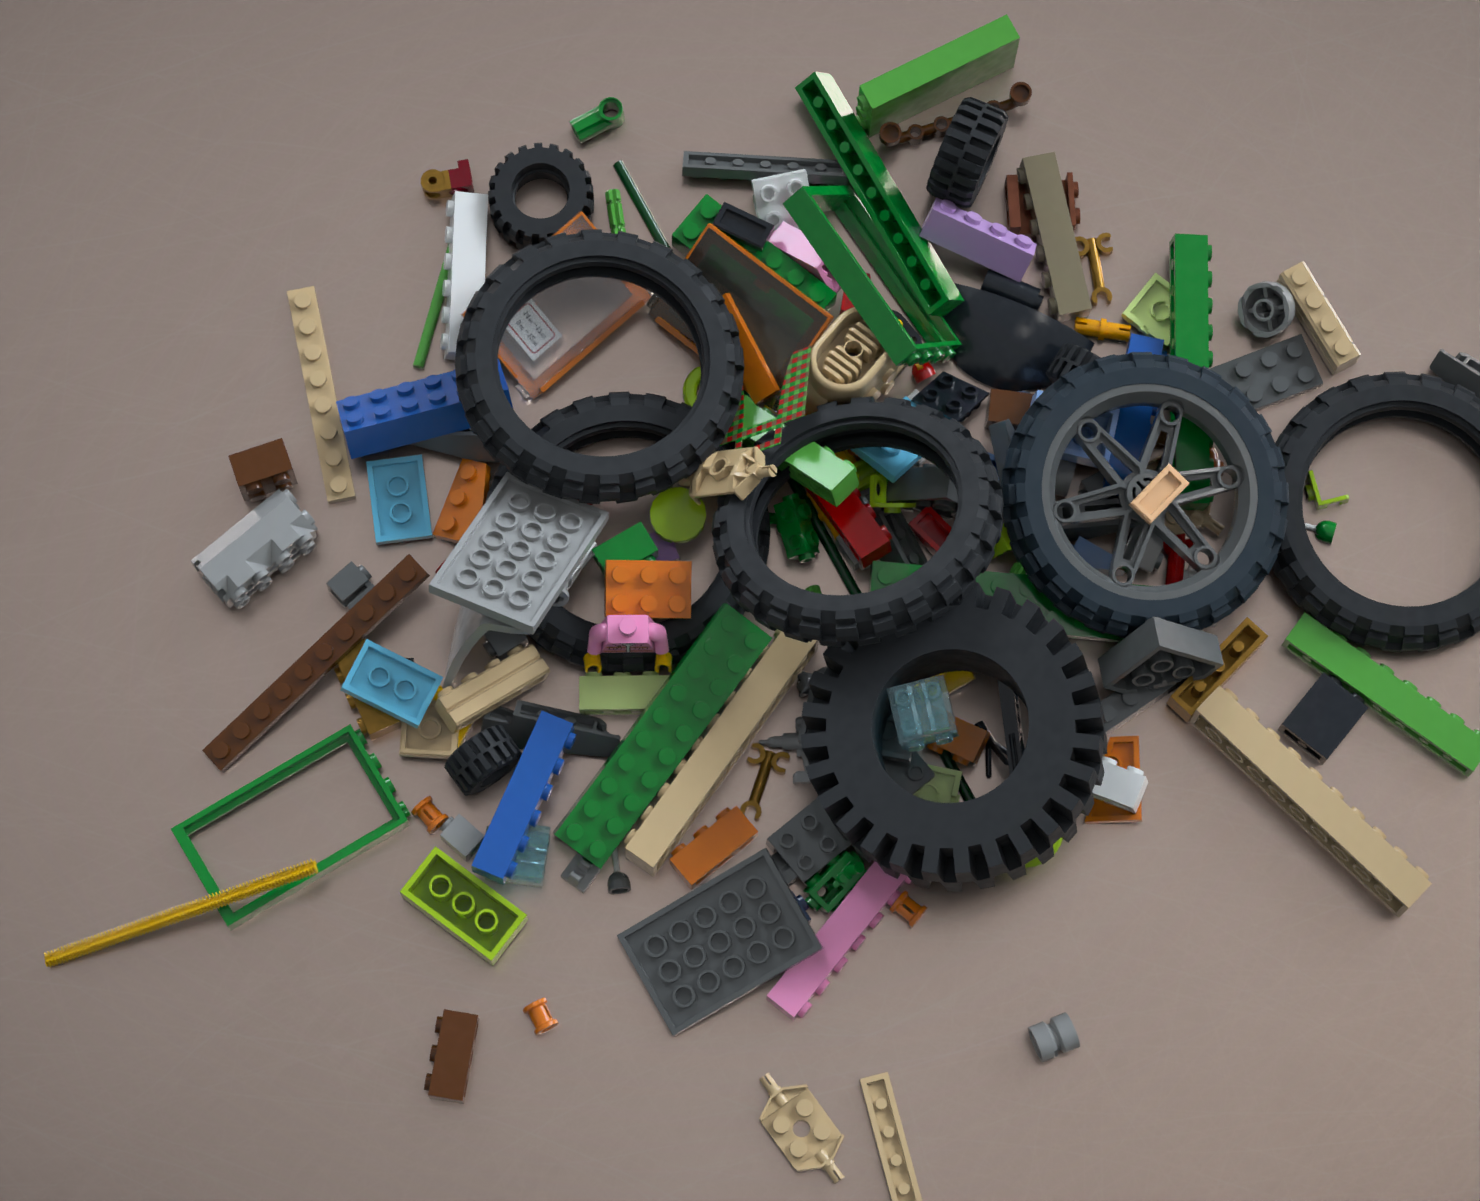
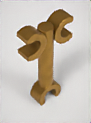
M1102 233L1097 239H1085L1081 236L1075 237L1076 243L1084 249L1078 251L1080 259L1085 258L1087 254L1089 257L1094 291L1090 299L1093 306L1097 305L1098 295H1104L1107 304H1111L1112 293L1104 284L1099 254L1108 256L1113 252V247L1105 248L1101 245L1102 241L1110 240V233Z
M752 743L751 749L759 751L760 757L757 759L748 757L747 763L752 766L760 765L749 801L744 802L740 810L745 814L747 808H754L756 810L754 820L758 821L762 813L759 804L771 768L776 774L784 775L786 769L779 767L776 762L779 759L789 761L790 755L786 752L774 753L765 750L759 743Z

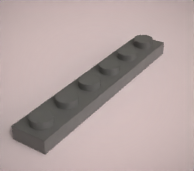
M684 151L682 176H691L693 178L710 177L723 180L745 179L751 181L753 179L805 169L809 184L838 186L847 185L848 178L839 162L832 159Z

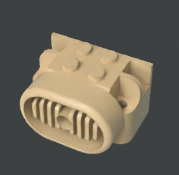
M855 307L840 314L811 349L805 406L806 415L818 411L817 406L837 401L838 405L851 403V398L872 396L875 402H877L876 400L881 394H888L895 383L893 380L906 366H896ZM848 353H855L857 356H850Z

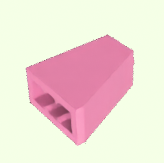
M783 221L778 229L771 234L768 241L837 293L841 288L805 235L801 230Z

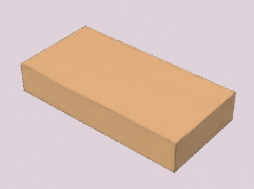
M1168 464L1129 506L1150 525L1188 486L1189 482Z

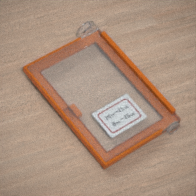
M580 211L552 236L564 232L566 235L581 233V230H594L596 227ZM585 277L556 284L535 295L517 311L503 334L497 358L518 382L515 388L525 399L530 396L534 400L643 307L655 294L627 281L604 277ZM466 310L461 314L463 318L465 316Z

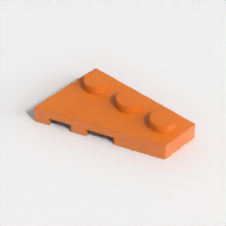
M462 458L432 534L437 539L458 543L485 504L489 491L491 468L486 463Z
M1139 736L1110 737L1107 745V754L1104 756L1117 761V766L1127 769L1128 766H1133L1140 769ZM1094 798V805L1089 815L1086 816L1084 823L1142 822V800L1135 814Z

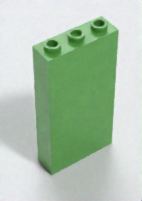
M1006 14L860 85L857 97L856 118L868 137L870 138L878 134L881 126L886 122L899 124L1014 68L1020 36L1008 15Z

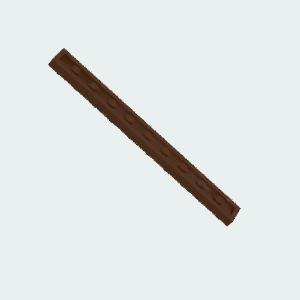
M408 554L202 751L220 771L224 772L430 575Z

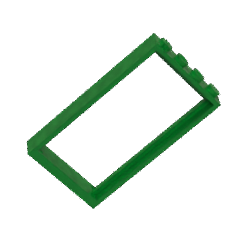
M802 186L783 203L786 210L896 366L908 365L910 367L914 364L923 365L929 362L934 364L938 361L944 363L956 355L954 350L962 345L942 316H929L926 313L866 208L851 186ZM834 211L926 343H914L823 212Z
M351 724L171 828L206 891L212 897V893L216 895L215 892L219 894L220 889L190 840L189 835L346 743L349 744L393 818L392 820L318 862L317 874L315 873L310 877L308 875L307 878L304 877V879L301 878L293 883L291 881L290 884L287 883V885L284 884V886L281 885L235 912L231 910L228 904L223 907L220 906L218 911L230 931L410 826L407 817L411 816L403 801L397 803L393 796L396 789L389 777L382 778L378 771L382 766L374 753L369 755L364 748V745L368 744L360 729L354 731Z

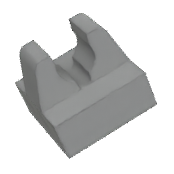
M577 852L560 876L576 889L585 893L601 869Z

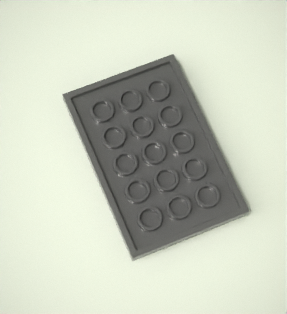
M767 848L760 850L617 935L673 1036L678 1035L824 949Z

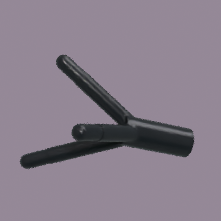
M983 721L975 724V726L990 732ZM992 734L985 745L987 778L992 776V750L1006 766L1008 765V759L1005 756L1007 755L1006 747L996 742Z

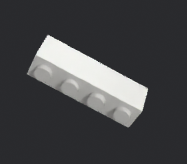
M1102 756L1105 773L1102 785H1094L1092 791L1093 798L1136 814L1148 785L1146 776H1143L1144 772L1133 766H1128L1127 769L1119 767L1114 759Z

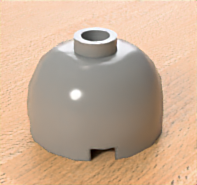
M1263 281L1249 286L1244 295L1240 297L1238 315L1241 324L1253 332V335L1268 338L1282 333L1292 323L1295 316V302L1292 294L1285 286L1277 282Z

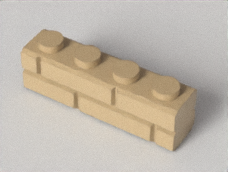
M1305 261L1280 273L1277 283L1285 286L1292 294L1295 302V314L1331 374L1336 375L1356 364L1361 353L1356 345L1352 344L1353 340L1328 299L1323 297L1324 293Z
M533 644L525 648L522 645L513 648L508 653L509 657L501 662L498 658L494 659L484 667L485 671L477 675L475 672H472L461 680L462 684L458 687L448 686L438 693L437 696L439 698H437L434 707L451 733L454 734L547 679L550 668L543 658L540 657Z

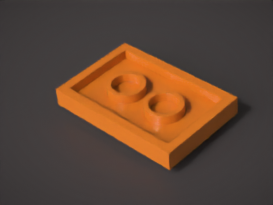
M605 560L604 617L608 615H649L650 618H691L692 561Z

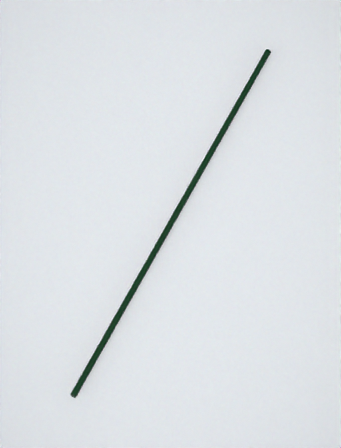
M622 160L616 162L613 167L654 241L671 248ZM743 390L744 394L750 397L749 393ZM790 478L787 482L794 494H799V498L805 499L812 512L811 522L813 529L816 531L849 594L862 593L825 525L818 518V513L809 497H807L804 487ZM914 687L905 694L907 699L912 696L921 700ZM943 750L942 754L938 753L946 768L960 771L949 751ZM962 775L959 793L964 801L975 799L974 794Z

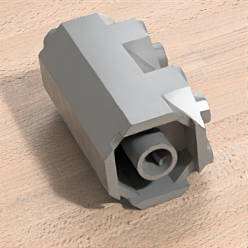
M287 488L283 492L278 489L191 560L197 572L200 570L204 574L203 580L222 602L225 601L229 608L235 606L237 609L243 608L251 600L250 596L257 590H265L272 583L273 580L270 578V575L274 571L279 570L282 574L287 572L294 565V560L301 554L303 556L309 554L316 547L313 541L317 537L315 531L318 530L314 524L315 520L305 509L302 512L299 510L296 498Z

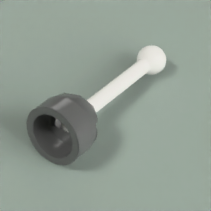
M616 848L612 853L614 873L609 876L607 882L609 894H621L631 891L629 877L625 873L620 872Z

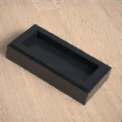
M726 202L723 203L713 222V225L727 236L761 252L774 229L773 224Z

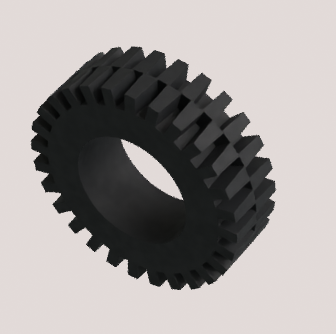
M978 582L962 600L959 599L958 602L956 600L949 604L950 610L933 622L929 623L926 619L916 624L917 630L899 638L896 637L895 633L880 637L881 643L859 646L857 641H846V646L841 648L828 646L823 653L827 669L824 674L813 671L809 681V686L814 696L813 702L803 703L801 715L807 727V734H801L802 750L809 762V765L805 766L811 784L818 794L817 798L839 833L853 845L860 856L869 863L872 860L877 862L886 874L896 879L899 878L900 874L906 875L915 886L927 889L930 888L931 881L941 882L947 891H962L963 882L974 881L980 889L995 887V876L1007 873L1012 880H1016L1027 875L1025 864L1036 857L1042 864H1045L1054 857L1053 844L1063 838L1069 843L1077 833L1076 819L1079 814L1089 815L1094 805L1092 793L1094 785H1102L1105 773L1102 762V755L1107 754V736L1104 728L1105 716L1092 672L1089 671L1084 655L1076 642L1074 644L1070 643L1064 627L1054 618L1050 622L1045 620L1038 605L1027 599L1023 606L1016 603L1009 590L996 587L993 596L986 595ZM969 671L995 678L1007 685L1019 696L1027 707L1029 715V733L1026 747L1018 765L1008 778L985 795L957 803L928 801L910 794L896 784L886 773L882 756V737L884 736L888 717L891 715L897 702L920 682L942 673Z

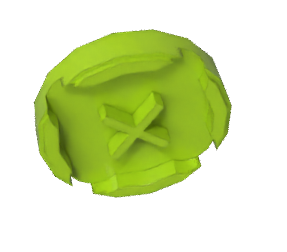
M674 487L659 493L650 509L651 526L655 533L664 541L670 543H687L695 539L703 530L706 521V509L702 499L700 498L701 505H698L690 497L689 489L683 487Z

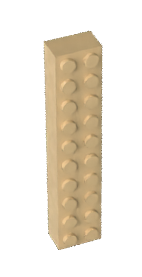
M778 629L774 632L773 636L775 638L770 647L766 646L757 658L758 662L754 670L750 668L740 681L742 684L738 692L733 691L725 701L724 705L726 706L721 715L716 713L707 726L709 728L707 735L704 738L699 736L693 744L689 760L683 759L674 771L676 775L671 784L666 782L657 795L659 797L658 803L655 807L650 805L641 817L642 823L639 829L633 828L624 840L626 859L652 877L657 874L670 853L680 842L795 682L797 675L802 672L818 649V640L805 643L785 637L784 632Z
M1219 685L1195 710L1190 722L1394 914L1400 917L1432 884L1428 880V874L1419 866L1414 867L1406 860L1408 856L1402 849L1397 846L1393 848L1385 840L1387 837L1376 826L1371 827L1364 821L1365 816L1359 809L1354 806L1350 808L1343 801V795L1332 786L1329 788L1322 781L1323 777L1313 767L1308 768L1300 761L1302 758L1297 751L1291 747L1287 749L1279 741L1280 736L1269 727L1266 729L1258 722L1259 717L1250 708L1244 709L1237 702L1238 697L1230 689L1226 688L1224 690Z

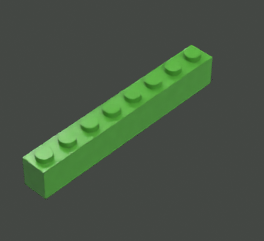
M1304 612L1282 643L1284 648L1321 674L1324 672L1327 676L1331 674L1338 678L1343 684L1342 687L1350 694L1354 692L1365 700V705L1464 775L1469 777L1480 763L1479 730L1474 729L1473 731L1465 726V721L1454 713L1448 714L1441 709V704L1437 700L1421 695L1417 692L1418 688L1413 683L1407 680H1400L1394 676V671L1390 667L1382 663L1380 665L1370 659L1371 655L1366 650L1360 647H1353L1343 635L1330 631L1315 620L1313 616H1309Z

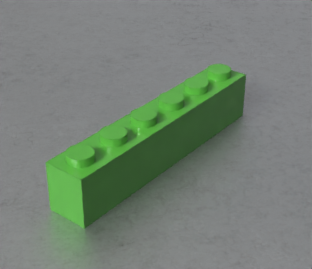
M744 394L743 429L776 418L769 409L765 407L760 408L749 396ZM767 432L744 439L742 446L744 448L754 447V443ZM815 441L793 453L777 468L782 472L786 467L790 466L789 471L791 473L789 475L792 479L835 507L840 505L860 485L856 475L857 469L849 460L845 459L843 461L830 448L826 446L821 447Z

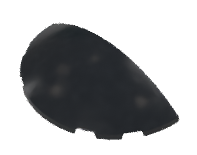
M957 283L954 284L964 301L948 314L942 316L962 344L954 350L956 355L953 359L957 363V368L975 382L991 389L1015 392L1036 388L1039 390L1046 389L1053 384L1046 375V371L1064 343L1075 344L1089 351L1092 350L1095 344L1070 327L1030 307L984 290Z

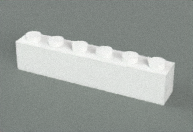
M455 191L451 200H447L446 216L450 217V227L446 226L445 243H449V253H445L443 264L444 270H448V280H444L442 295L447 297V306H443L441 322L446 323L445 333L441 334L440 349L445 350L444 359L455 360L457 338L460 325L464 319L461 314L467 309L475 292L479 291L485 283L488 194Z

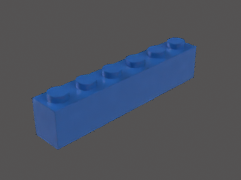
M1131 333L1126 354L1130 352H1152V354L1166 356L1167 351H1163L1164 340ZM1131 406L1119 408L1114 439L1137 460L1152 426L1150 423L1151 416H1155L1158 408ZM1112 453L1110 454L1109 464L1119 477L1124 480L1132 472ZM1104 478L1102 488L1111 486Z
M541 711L472 862V872L502 885L505 884L507 878H513L518 867V863L515 862L518 853L525 852L530 840L527 833L531 826L536 827L542 811L538 809L542 800L547 802L553 790V785L550 784L554 774L559 776L564 766L565 760L562 759L565 749L571 750L577 734L573 733V723Z

